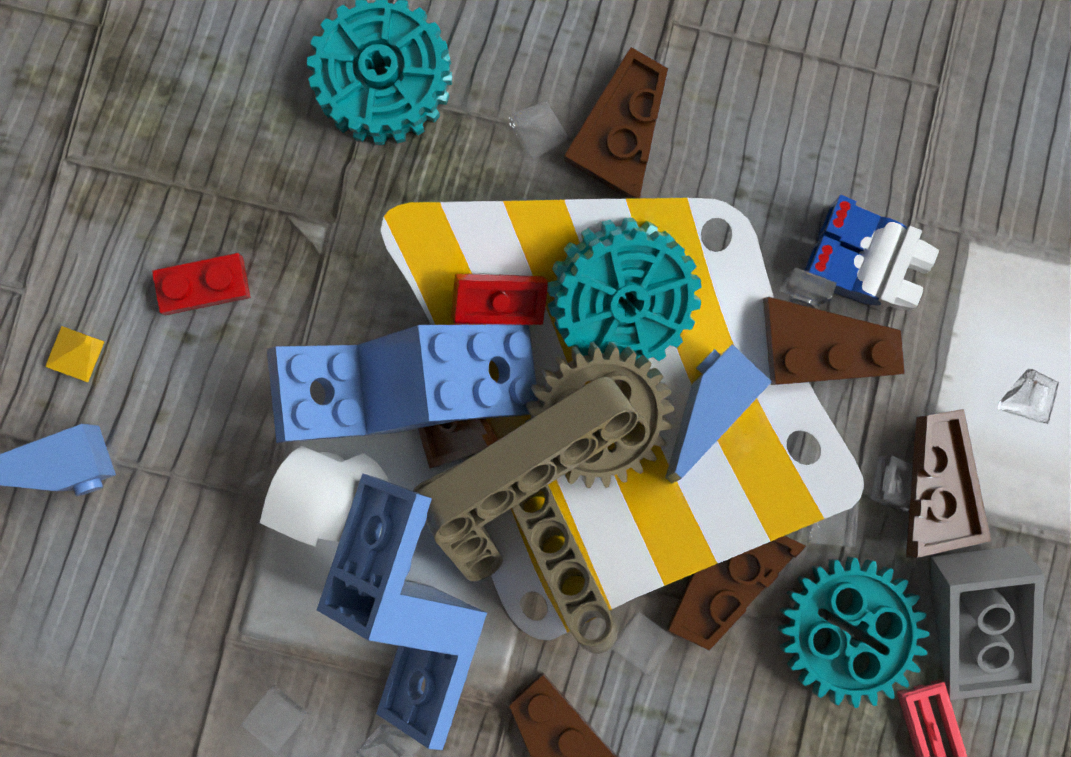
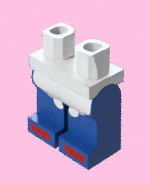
M840 194L829 207L816 239L818 242L812 249L800 281L854 301L868 304L869 307L879 311L889 306L906 311L915 309L922 296L923 287L904 280L907 268L923 274L928 273L935 263L939 250L919 239L922 230L912 226L906 227L896 220L881 217L856 206L857 201Z

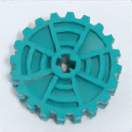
M356 0L355 7L348 9L345 5L336 9L338 17L334 21L325 18L320 24L324 33L322 36H313L310 45L316 53L313 56L307 57V67L313 71V75L308 78L311 89L315 91L316 100L321 106L322 111L328 119L331 118L335 121V126L342 133H345L347 130L352 131L354 139L360 142H364L367 136L373 137L376 145H385L387 138L394 137L398 144L406 142V133L412 131L419 136L425 132L423 123L426 120L436 122L440 117L437 106L439 104L447 105L449 93L446 89L448 85H452L453 80L452 72H450L451 60L447 43L440 37L441 30L436 22L427 23V14L420 7L414 11L409 10L407 0H397L395 4L388 3V0H375L374 3H368L366 0ZM385 66L386 73L377 75L376 69Z
M624 218L621 226H615L610 219L603 221L601 230L596 233L589 228L582 231V241L578 245L569 242L564 248L568 255L565 261H555L552 270L557 275V280L548 282L547 287L549 295L555 297L552 302L548 303L551 316L555 317L556 322L554 324L568 347H576L583 356L588 355L590 342H594L603 354L608 343L613 342L619 349V356L628 346L636 353V359L642 355L647 359L654 357L657 361L664 359L667 347L671 345L678 348L683 342L680 337L683 329L692 330L695 321L690 317L691 312L700 309L701 306L700 298L694 295V292L702 288L701 279L697 275L691 274L697 267L693 259L685 255V249L666 231L658 232V227L648 221L641 227H638L634 218Z

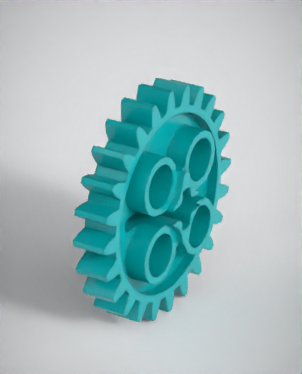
M847 557L845 568L843 569L839 560L832 558L829 559L828 573L822 567L814 565L812 566L815 580L811 581L802 576L797 578L804 589L801 594L787 591L786 594L795 604L793 608H780V612L790 618V624L777 627L779 632L790 636V640L781 644L780 649L785 653H795V656L787 662V666L793 671L803 669L798 677V681L804 686L814 682L812 692L818 697L822 698L829 691V700L835 705H840L846 694L848 704L858 708L861 695H863L869 704L877 706V692L880 691L888 698L893 699L895 698L892 688L894 682L906 688L910 686L903 675L906 669L916 673L921 671L917 664L912 661L914 655H927L928 651L916 645L917 639L929 636L928 631L917 628L916 625L917 622L926 618L927 614L919 610H912L911 607L917 603L920 597L914 593L902 594L908 585V581L897 578L891 582L894 571L892 568L883 566L876 573V561L866 559L860 569L857 558ZM848 588L852 593V604L848 609L839 611L836 606L837 594L841 590ZM824 608L840 620L854 625L860 632L885 645L887 652L881 654L866 643L851 637L846 631L818 615L819 609ZM888 612L891 617V626L887 632L878 634L875 625L876 620L880 614ZM822 628H828L831 635L829 644L822 650H816L813 645L815 633ZM862 652H867L869 656L868 667L861 673H855L853 670L854 658Z

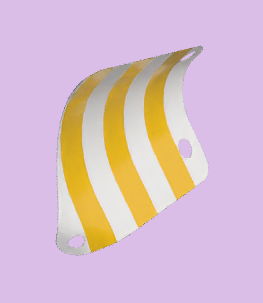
M704 198L409 202L395 206L384 215L380 231L386 249L410 284L431 325H500L454 324L451 318L455 274L544 276L548 282L557 280V275L553 272L552 268L555 261H565L568 255L564 248L570 242L578 245L582 241V231L589 228L596 233L601 230L602 222L610 219L615 226H621L624 218H634L638 227H641L646 221L655 224L658 227V232L666 231L685 249V255L690 256L697 266L691 274L697 275L701 279L702 288L694 292V295L700 298L701 306L700 309L691 312L690 317L695 321L692 330L683 329L680 334L683 342L678 348L671 345L667 347L664 359L657 361L654 357L648 359L652 363L650 369L657 368L664 376L660 383H665L671 390V394L664 399L674 406L673 412L662 415L673 425L672 429L659 432L667 442L666 446L653 445L651 448L657 460L655 462L646 458L640 460L643 468V473L641 474L632 467L627 469V482L625 483L619 479L617 474L611 475V482L607 488H605L599 477L595 478L591 488H586L581 475L573 484H569L565 474L548 484L609 610L660 587L848 510L860 500L864 489L861 471L809 382L771 385L770 383L682 479L671 483L665 478L691 386L702 374L696 367L714 349L721 354L733 344L770 379L763 298H774L757 235L749 219L733 206L720 200ZM712 218L724 219L732 229L730 244L727 248L718 252L708 250L701 240L702 227ZM548 292L543 325H529L536 385L546 386L547 384L546 379L541 373L543 369L553 373L559 370L555 357L559 356L567 363L573 361V346H567L554 324L556 322L555 317L551 316L548 303L552 302L555 297L550 296ZM490 361L489 374L497 382L499 370L497 365ZM526 415L486 419L499 440L525 424L526 420L536 416ZM794 431L808 432L819 442L821 455L814 464H800L790 456L787 450V439ZM614 443L607 447L608 450L614 448ZM538 496L531 498L527 501L524 511L530 513L538 511L542 508L545 498ZM510 508L484 525L503 558L501 567L491 577L500 600L513 622L528 635L536 639L550 641L570 632L516 515L513 509ZM557 535L548 538L543 545V552L555 553L559 551L564 544L565 538ZM581 576L569 577L563 584V594L572 596L581 592L585 579ZM533 591L544 597L548 605V612L542 620H531L523 613L520 607V600L523 595Z

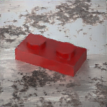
M239 253L152 270L159 312L165 316L251 298L243 256Z
M455 274L451 318L454 324L543 325L548 281L544 276Z

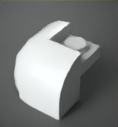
M300 446L292 451L282 462L273 477L265 498L260 523L316 547L318 539L340 542L362 473L388 481V477L379 464L364 453L344 461L337 454L330 452L318 453L307 447Z

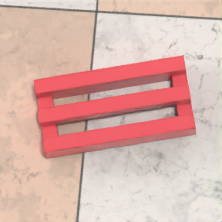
M938 679L931 681L930 685L924 686L921 684L914 686V689L909 691L906 689L897 691L916 757H930L914 704L916 700L919 703L934 756L946 757L929 697L934 695L953 757H967L945 682Z

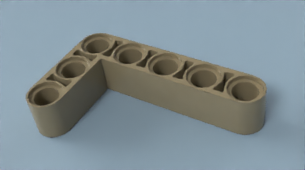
M598 378L575 391L420 490L419 494L432 498L427 512L426 525L434 540L468 580L479 581L491 576L501 567L503 558L484 525L624 437L636 426L639 419L638 412L612 378Z
M461 463L421 482L413 491L419 493L425 486ZM547 485L512 507L571 634L584 650L589 653L600 654L608 651L616 642L618 634L616 622ZM536 496L545 498L542 508L533 513L524 511L527 501ZM555 535L565 538L564 544L559 551L555 553L543 552V545L548 538ZM581 576L585 579L581 592L572 596L563 594V584L569 577ZM597 617L606 621V629L599 638L592 640L583 637V626L589 619Z

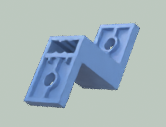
M417 325L358 345L276 346L267 349L276 443L393 434L460 420L532 415L528 412L526 403L538 401V398L531 389L532 385H536L529 325ZM490 361H493L498 367L499 378L497 382L489 374ZM313 381L319 382L325 390V400L322 405L317 404L311 397L310 386Z
M362 473L317 611L366 640L398 645L376 714L426 748L443 750L487 612L433 586L405 580L411 568V560L421 530L426 523L427 512L432 498ZM425 678V689L423 692L421 690V686Z

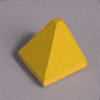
M61 326L45 367L89 382L105 341Z

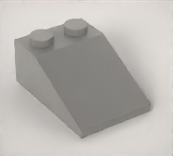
M1021 545L932 556L931 596L944 680L950 700L1040 690L1044 573Z

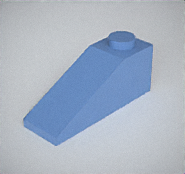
M733 344L721 354L714 349L696 367L702 374L691 386L665 477L671 483L682 479L772 382Z
M79 424L0 454L1 486L50 491H74L76 496H81L103 488L101 481L116 475L100 427L97 425Z

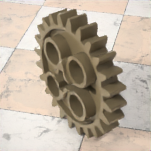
M590 342L588 355L583 356L576 347H573V361L567 363L564 359L557 356L555 361L559 370L556 373L546 369L541 371L547 384L546 386L532 385L531 389L539 401L527 402L526 408L530 414L537 416L582 388L587 381H593L601 377H609L613 381L622 380L620 390L639 414L636 426L624 437L614 442L615 446L613 449L608 450L606 447L567 472L565 477L569 484H573L581 475L586 488H591L596 477H599L605 488H607L611 482V475L615 474L625 483L627 482V469L632 467L639 474L643 473L640 460L646 458L655 462L657 458L651 448L653 445L666 446L667 444L659 432L673 428L671 422L662 416L674 411V406L664 399L671 394V390L665 383H660L664 377L657 368L650 369L652 363L644 355L636 359V353L631 347L627 346L620 356L619 349L613 342L608 343L604 354L601 353L594 342Z

